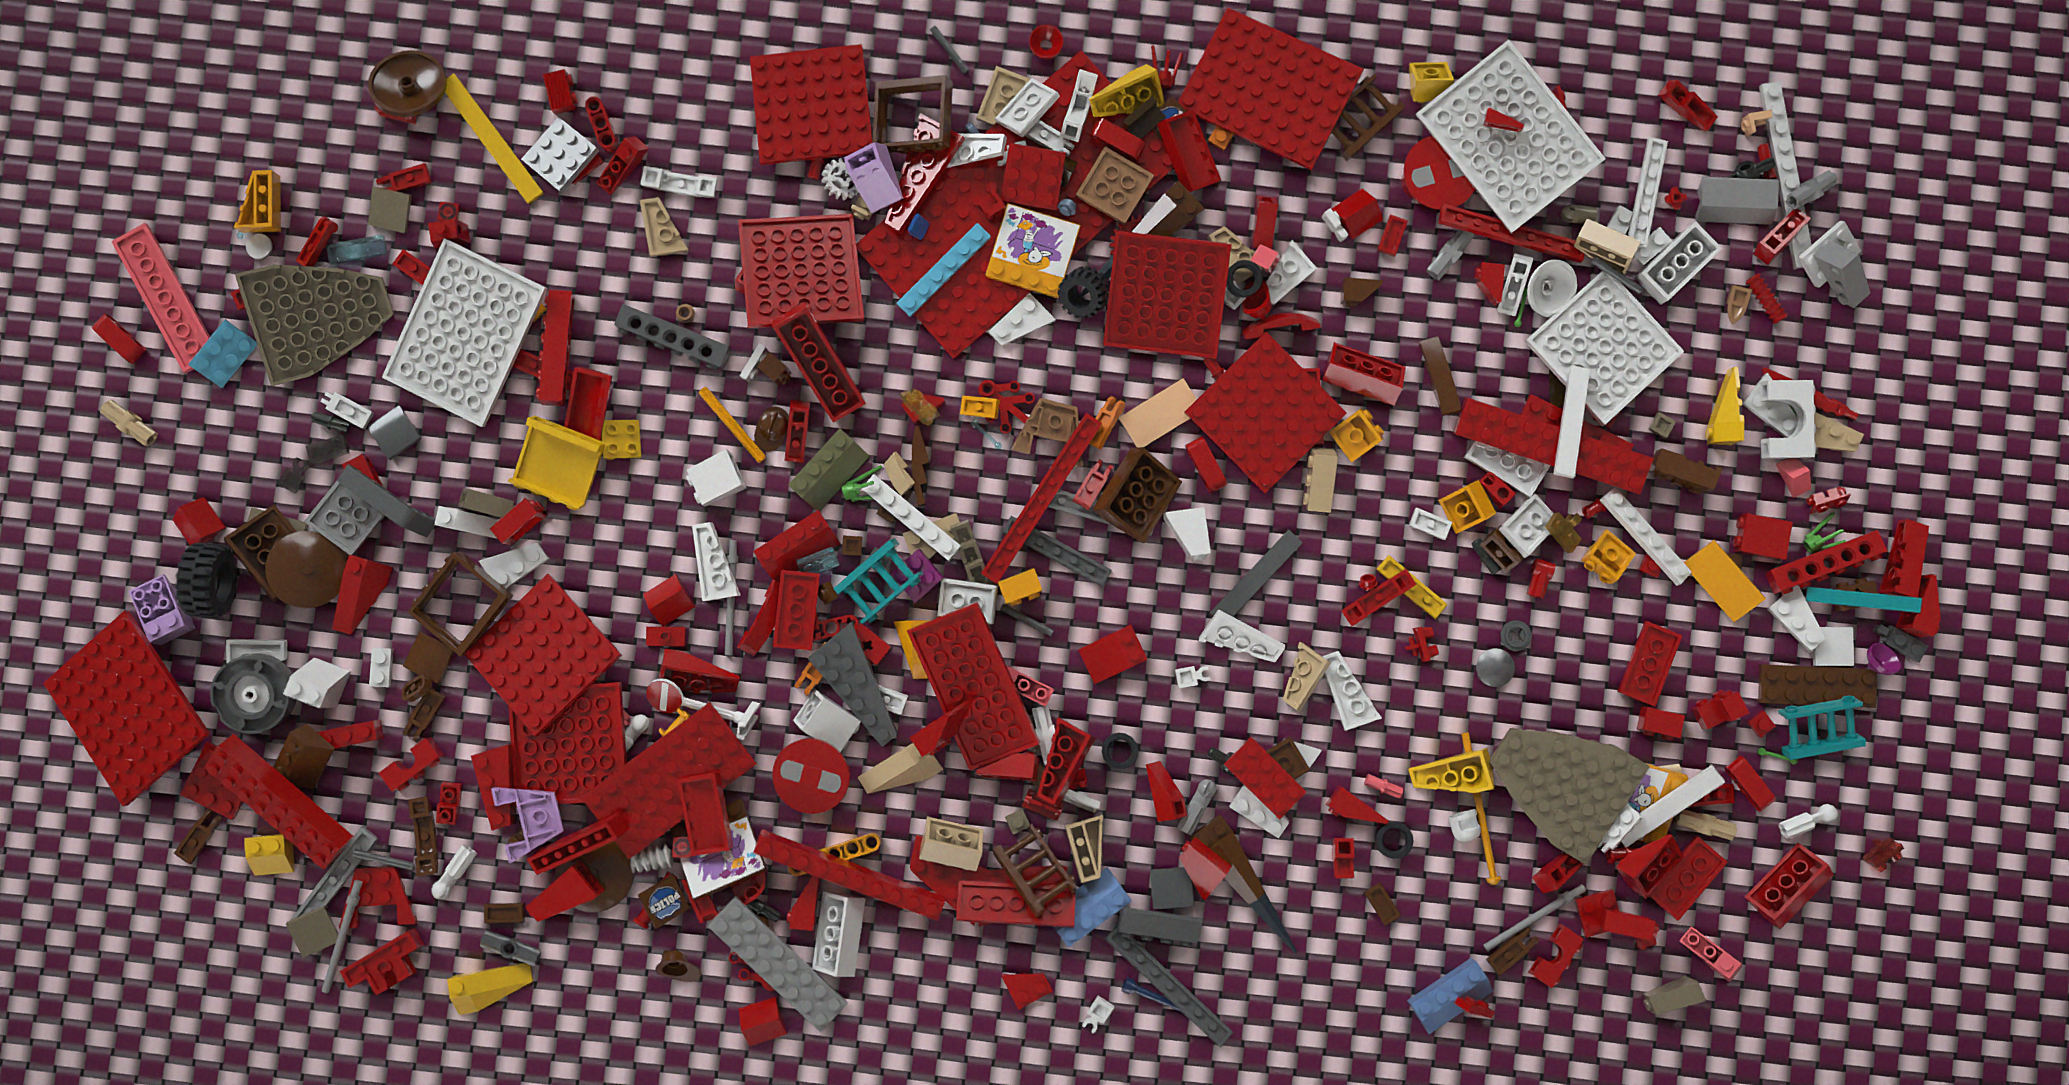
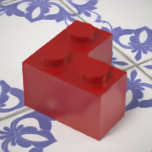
M1719 690L1712 694V698L1708 700L1706 698L1696 702V706L1691 708L1701 729H1710L1724 721H1734L1749 713L1740 693L1731 690Z

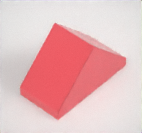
M1260 244L1250 261L1256 263L1258 267L1271 275L1281 258L1278 252Z
M1786 458L1775 464L1793 498L1811 489L1810 470L1797 458Z

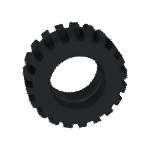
M194 543L187 547L185 553L182 554L181 561L178 564V573H176L177 583L175 584V589H177L176 598L179 601L178 605L188 616L220 618L230 610L231 603L234 601V594L237 590L238 567H236L235 554L228 546L224 544Z

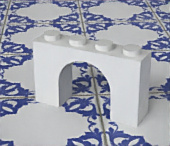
M1768 380L1760 382V401L1788 403L1794 408L1798 418L1796 430L1791 436L1787 438L1761 439V459L1815 457L1817 449L1814 442V434L1816 433L1814 415L1816 407L1814 405L1815 386L1813 385V380Z

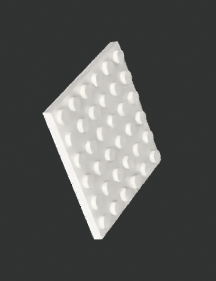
M1603 270L1524 341L1566 387L1569 367L1571 365L1590 369L1585 408L1602 426L1608 423L1684 352L1624 285Z

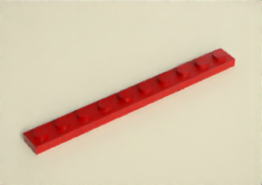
M1087 413L1084 415L981 572L983 576L998 584L1101 427L1102 423Z

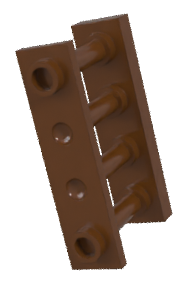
M1373 74L1370 78L1366 76L1359 83L1361 86L1351 94L1345 106L1346 108L1353 101L1372 121L1371 124L1373 126L1369 130L1364 129L1344 108L1341 116L1357 132L1359 139L1356 142H1350L1336 126L1332 131V134L1344 146L1345 152L1342 157L1346 161L1351 159L1406 107L1401 101L1397 105L1391 104L1372 84L1377 77L1376 74ZM1367 89L1386 109L1385 112L1387 114L1382 118L1377 116L1359 97L1364 90Z
M1031 824L1028 830L1030 835L1008 849H1002L998 845L993 848V855L1037 918L1043 914L1044 903L1067 888L1074 894L1077 883L1071 874L1068 876L1042 839L1044 836L1038 827L1035 829L1033 824ZM1035 841L1041 850L1019 865H1013L1010 860L1011 856ZM1046 856L1052 866L1031 880L1024 881L1021 876L1022 871ZM1057 872L1063 882L1042 896L1036 897L1032 892L1033 887Z

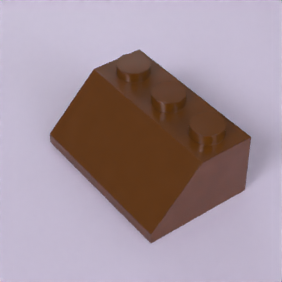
M305 724L289 733L273 768L294 786L313 789L316 787L335 748L308 724Z

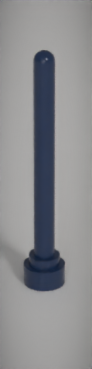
M1126 977L1121 992L1128 995L1136 993L1180 1011L1168 998L1142 988L1133 979Z

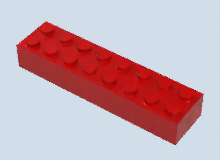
M232 734L217 746L204 766L209 774L218 779L226 788L238 796L241 801L245 802L255 813L265 819L270 826L279 831L323 870L340 856L354 837L235 734Z

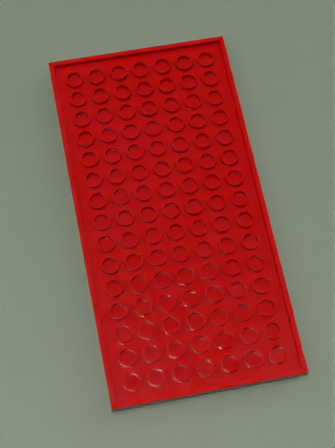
M1082 50L1042 83L1058 92L1060 97L1039 120L1060 133L1071 103L1080 69L1098 75L1093 95L1111 84ZM1090 105L1079 141L1069 140L1075 147L1073 150L1068 149L1071 153L1066 157L1078 162L1066 188L1061 186L1059 202L1063 199L1072 200L1076 204L1074 215L1065 216L1060 213L1059 209L1052 210L1002 201L1006 207L1009 203L1081 225L1071 258L1115 220L1076 197L1078 190L1104 147H1106L1092 139L1089 134L1098 118H1103L1127 131L1123 126V120L1130 114L1119 113L1110 116L1094 117ZM998 123L984 133L1004 134L1007 137L1004 151H1007L1006 145H1009V143H1017L1024 140L1026 146L1043 148L1042 145L1026 136L1021 137ZM1152 130L1141 139L1146 143V146L1138 161L1134 162L1126 158L1154 175L1144 194L1174 169L1164 142ZM1003 156L952 166L944 170L915 213V215L917 213L920 214L930 224L922 240L913 237L908 232V227L913 218L902 234L887 226L885 218L856 243L857 251L901 299L976 223L991 236L914 314L953 360L1011 311L1029 293L1033 292L985 276L1005 212L990 221L978 205V201L990 194L989 190L992 188L1001 199L1006 164L998 166L997 162L1003 160Z

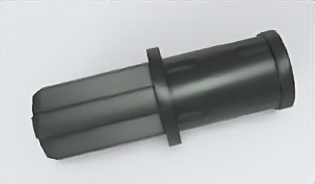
M315 411L311 416V422L325 426L328 430L334 429L348 434L349 430L347 429H351L350 422L337 419L334 415L328 416Z
M1476 539L1471 545L1481 558L1480 562L1483 561L1491 575H1494L1502 568L1480 546L1482 539Z
M757 898L746 905L757 912L758 916L762 914L774 922H777L781 916L780 912L766 905V901L763 902Z

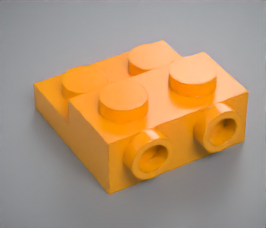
M1362 408L1329 431L1351 463L1384 439L1382 436L1385 434L1379 425L1375 426L1372 423L1373 417L1367 409L1365 411Z
M1605 529L1596 542L1589 547L1581 561L1584 562V567L1587 570L1594 571L1599 575L1600 581L1611 585L1619 580L1636 553L1608 529Z

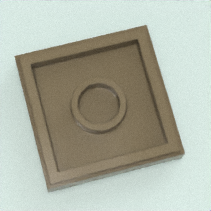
M376 186L372 187L368 225L407 233L412 195Z
M321 906L286 922V926L303 958L335 944L339 933L325 906Z

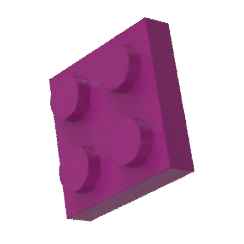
M917 549L904 561L914 575L920 571L924 573L920 577L921 581L913 588L909 586L905 590L912 601L917 603L944 577L921 549ZM898 567L891 573L900 586L908 581Z

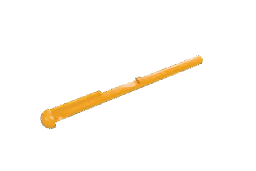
M1469 732L1461 733L1465 753L1472 751ZM1481 792L1473 793L1479 826L1481 827L1487 868L1489 870V877L1486 880L1489 884L1496 885L1500 882L1501 876L1496 874Z

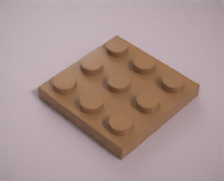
M1104 147L1078 190L1076 197L1125 225L1154 178V175L1109 148Z

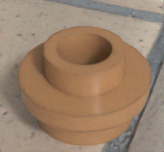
M682 304L676 310V317L682 323H690L695 317V310L688 304ZM684 311L689 312L687 317H683Z

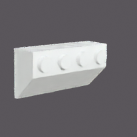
M823 891L812 969L835 977L855 976L866 898Z

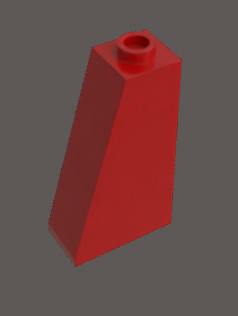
M579 861L525 908L529 911L530 916L539 922L593 900L606 890L584 863Z

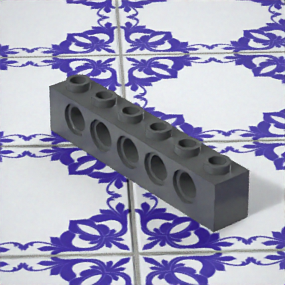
M622 304L614 323L619 328L618 332L624 335L634 334L637 340L645 343L649 340L654 342L653 346L662 350L665 347L669 348L671 353L682 357V354L687 355L690 361L698 364L702 361L707 363L706 367L715 371L718 368L724 369L732 350L728 345L625 304ZM641 321V326L638 329H633L634 322ZM655 327L659 328V333L656 336H651V330ZM675 334L677 336L676 341L669 343V336ZM690 341L694 342L693 349L686 350V344ZM705 349H712V354L709 357L703 356Z

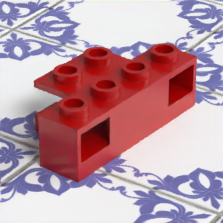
M413 928L339 972L348 988L356 986L367 979L375 995H378L418 972L408 954L425 944L417 929Z

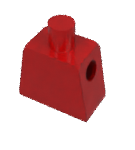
M449 219L428 223L430 241L434 249L440 248L444 238L458 245L471 243L468 225L459 220Z

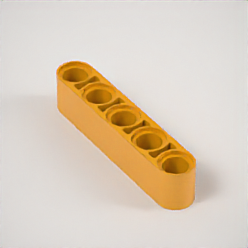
M869 833L819 850L830 854L832 849H837L840 853L839 858L849 860L877 850L881 845V838L877 833ZM874 837L877 840V846H868L867 839ZM850 843L858 845L859 850L857 853L849 851ZM788 866L789 872L794 876L806 874L803 871H796Z

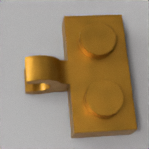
M1559 512L1554 513L1545 528L1567 553H1573L1581 541V537L1573 527L1578 525L1582 518L1578 513L1574 517L1568 514L1565 519Z

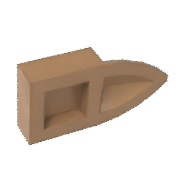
M1731 285L1726 302L1728 304L1727 311L1731 324L1736 323L1744 315L1750 299L1751 289Z

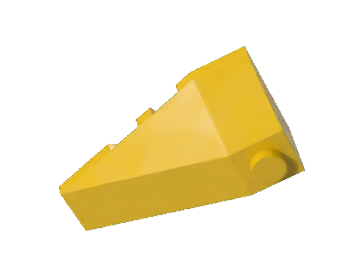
M1147 64L1128 72L1089 98L1094 117L1110 116L1119 113L1132 114L1152 96L1156 99L1158 108L1165 103L1158 72Z
M1732 367L1726 372L1708 423V428L1705 431L1707 444L1732 445L1744 441V415L1739 413L1742 399H1739L1737 393L1740 391L1738 367Z
M1488 748L1408 768L1413 787L1444 789L1468 793L1494 789L1493 766L1489 762Z
M526 963L454 975L447 979L450 1000L459 1015L478 1012L534 981L531 965Z

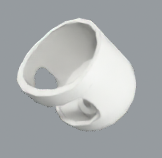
M1476 809L1463 811L1448 817L1452 833L1458 841L1469 842L1479 837L1481 827L1477 822Z

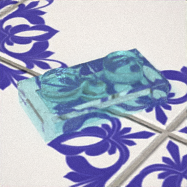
M833 547L796 560L800 571L808 573H821L840 565Z

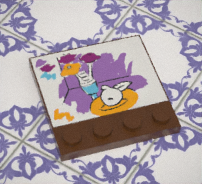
M742 798L726 804L734 845L731 850L696 855L693 858H679L694 901L767 871L764 858L753 853L757 838ZM685 822L670 829L672 838L688 837Z

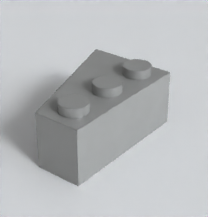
M1828 241L1813 255L1841 304L1855 308L1870 294L1858 253Z

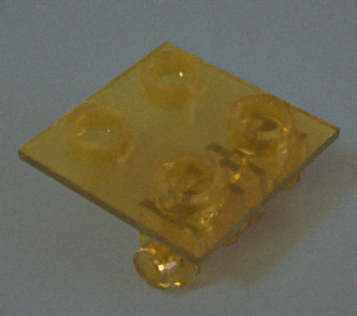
M912 388L899 394L902 397L903 404L908 409H911V412L915 411V416H918L917 418L923 424L929 426L933 419L940 416L937 413L936 407L928 403L919 390Z

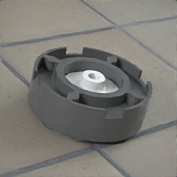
M253 653L236 658L223 665L212 681L210 691L212 707H216L217 712L221 716L219 719L226 726L237 732L256 734L269 730L285 721L295 707L297 699L283 694L292 672L282 661L271 655Z

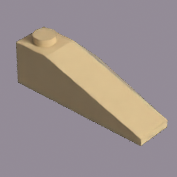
M912 743L857 778L868 794L927 780L942 771L943 768L934 754L930 756L928 753L922 757Z

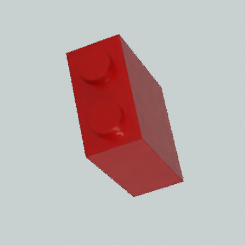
M1749 513L1741 514L1736 522L1738 531L1737 536L1733 540L1734 552L1777 561L1786 560L1793 522Z

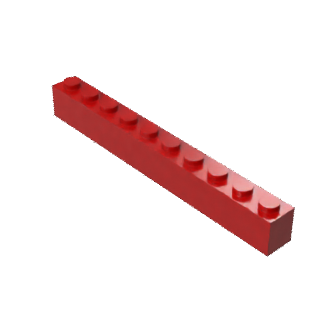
M763 829L753 851L756 855L938 921L945 904V896Z

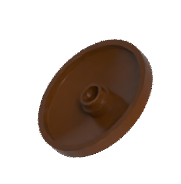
M414 50L400 51L385 57L373 68L368 79V91L374 104L381 111L396 117H412L429 111L442 99L447 86L446 75L441 64L431 55Z
M313 531L295 532L279 540L271 549L265 565L266 580L274 595L284 603L297 608H316L327 604L339 594L347 560L342 549L321 533Z
M615 841L565 862L555 869V878L557 880L571 866L582 861L606 890L595 899L575 907L585 912H602L616 906L627 896L634 880L630 859L626 857Z

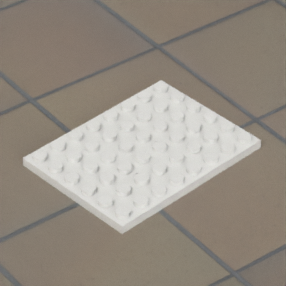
M1507 40L1416 113V116L1511 233L1606 159L1510 40ZM1490 107L1524 124L1522 132L1484 126L1483 122L1487 108Z
M444 238L382 378L478 426L485 427L548 288Z

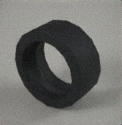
M1250 260L1235 262L1228 269L1226 288L1236 297L1246 298L1253 295L1262 285L1263 275L1261 269ZM1247 268L1254 274L1255 281L1250 289L1241 290L1234 285L1233 274L1237 269Z
M1118 732L1111 734L1105 739L1101 752L1103 759L1109 766L1122 770L1129 768L1135 763L1138 758L1139 749L1133 737L1126 733ZM1119 739L1125 740L1131 747L1129 759L1121 763L1112 760L1108 752L1111 743Z
M1396 821L1382 824L1375 834V845L1378 851L1392 859H1400L1406 856L1411 851L1414 843L1411 830L1405 824ZM1389 829H1399L1405 836V844L1398 851H1390L1383 844V836Z

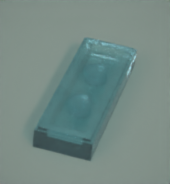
M383 234L326 245L329 264L331 265L388 254Z

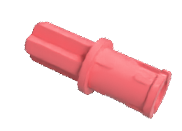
M1371 774L1366 776L1365 786L1379 790L1381 794L1384 792L1396 798L1402 796V787L1387 782V779L1382 780Z

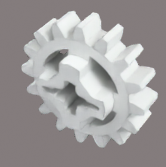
M839 158L837 162L832 160L830 164L826 165L825 170L822 172L824 177L821 182L826 183L824 190L829 189L830 196L834 193L836 194V199L842 196V199L846 200L847 196L852 199L854 194H858L859 191L855 184L852 188L848 189L853 181L842 158Z

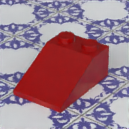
M1927 574L1921 575L1918 593V598H1922L1920 613L1901 611L1895 626L1916 638L1934 637L1940 628L1941 615L1937 576Z
M1132 625L1126 626L1078 649L1094 684L1148 660Z
M968 699L909 737L922 757L928 753L932 756L941 750L939 746L943 748L951 743L950 738L957 733L970 704Z
M1668 834L1628 853L1616 868L1628 888L1646 899L1684 856L1673 836Z

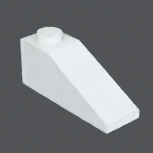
M1518 253L1514 254L1503 289L1502 302L1498 305L1497 312L1516 316L1533 257Z
M439 506L434 525L497 539L489 528L498 522L499 519Z

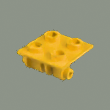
M639 420L604 421L602 442L606 444L603 450V458H607V460H614L615 458H641Z

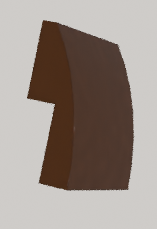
M419 631L403 667L419 675L428 676L432 681L440 683L455 652L442 641Z

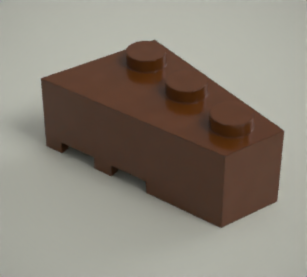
M1662 448L1656 450L1649 472L1653 473V477L1657 479H1668L1672 485L1678 487L1685 486L1689 488L1688 491L1700 494L1715 489L1723 468L1717 466L1715 469L1704 466L1703 461L1698 460L1697 463L1687 459L1685 455Z

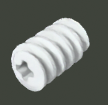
M664 844L663 850H660L659 845H656L655 851L652 850L651 846H648L647 852L644 849L630 859L632 873H635L636 869L638 872H642L644 868L646 871H650L651 866L654 870H658L659 865L662 869H665L667 864L672 868L673 857L671 849H668L667 845Z

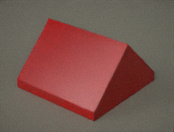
M1363 188L1331 208L1333 212H1337L1340 216L1341 226L1346 230L1351 240L1383 220L1377 199Z
M205 497L180 506L172 518V521L189 545L207 543L226 529V526Z
M677 574L643 594L648 609L662 627L696 607Z
M776 996L738 1009L741 1032L749 1046L787 1035Z

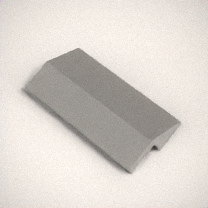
M1702 177L1697 191L1700 204L1695 216L1696 221L1772 224L1778 210L1779 181L1770 179Z

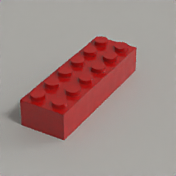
M806 302L801 303L771 321L775 332L833 423L866 404L864 396Z

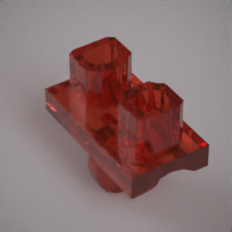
M1875 838L1872 840L1874 847L1862 857L1866 863L1882 873L1887 869L1885 863L1887 860L1890 859L1893 862H1897L1903 858L1901 851L1904 847L1892 838H1885L1882 841Z

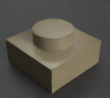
M1658 412L1648 430L1665 439L1668 437L1676 421Z
M1023 809L1005 816L1013 835L1028 828L1030 825Z

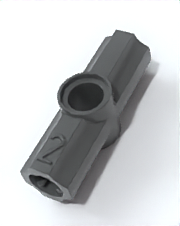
M490 930L485 931L480 941V947L497 952L505 958H513L532 966L537 965L542 949L525 944L517 938H509ZM508 943L513 944L515 948L513 953L508 951Z

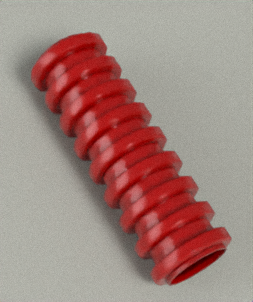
M1757 273L1746 280L1745 284H1748V288L1753 290L1752 294L1756 295L1755 299H1759L1758 303L1763 305L1762 309H1765V313L1769 314L1768 318L1773 320L1772 324H1777L1785 319L1788 313H1784L1785 309L1780 307L1782 304L1777 302V298H1774L1775 294L1770 292L1771 288L1768 289V284L1764 283L1765 279H1761V273Z

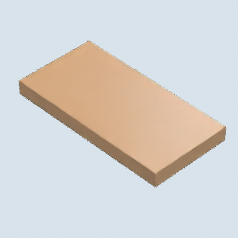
M1183 378L1118 419L1136 448L1145 447L1188 421L1190 418L1184 411L1197 399Z

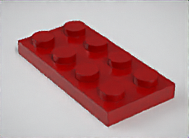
M781 570L773 647L812 651L820 574Z
M1644 621L1617 692L1655 707L1683 635Z
M1251 736L1224 763L1279 820L1307 793Z
M1695 836L1682 851L1684 856L1682 860L1649 895L1654 902L1677 921L1681 919L1728 863L1699 836Z

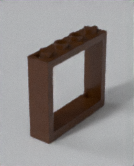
M946 75L876 82L873 143L886 145L889 155L896 152L899 154H907L908 151L922 153L930 149L942 151L943 148H950L953 81ZM941 90L939 138L886 143L888 95Z
M454 552L449 557H446V563L443 567L435 571L433 580L422 588V594L419 598L417 597L412 601L411 608L407 613L456 654L464 656L467 653L466 651L482 637L514 595L465 554ZM459 563L498 594L497 598L462 642L423 610Z

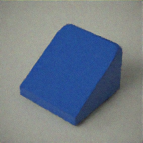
M917 213L908 227V232L913 237L922 240L930 224Z

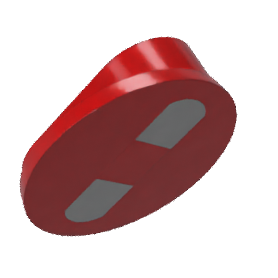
M1433 136L1420 140L1409 151L1404 163L1401 185L1405 194L1428 208L1440 210L1443 204L1454 207L1461 205L1475 191L1473 185Z
M805 738L787 745L779 753L773 765L772 779L777 794L788 806L799 812L817 814L834 808L844 798L851 782V770L844 756L832 744L820 739Z

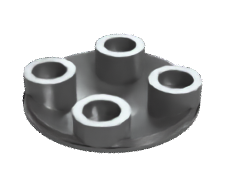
M1486 650L1482 652L1477 660V676L1479 680L1488 686H1503L1514 675V661L1504 650Z

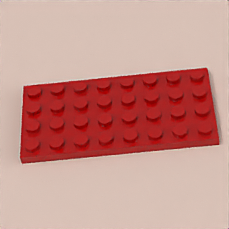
M978 601L907 630L943 713H947L967 699L970 701L958 731L954 735L969 771L1040 744L1037 733Z
M708 702L581 798L599 821L621 812L630 829L614 841L626 857L631 859L684 819L677 779L719 771L722 789H724L757 763L712 703Z

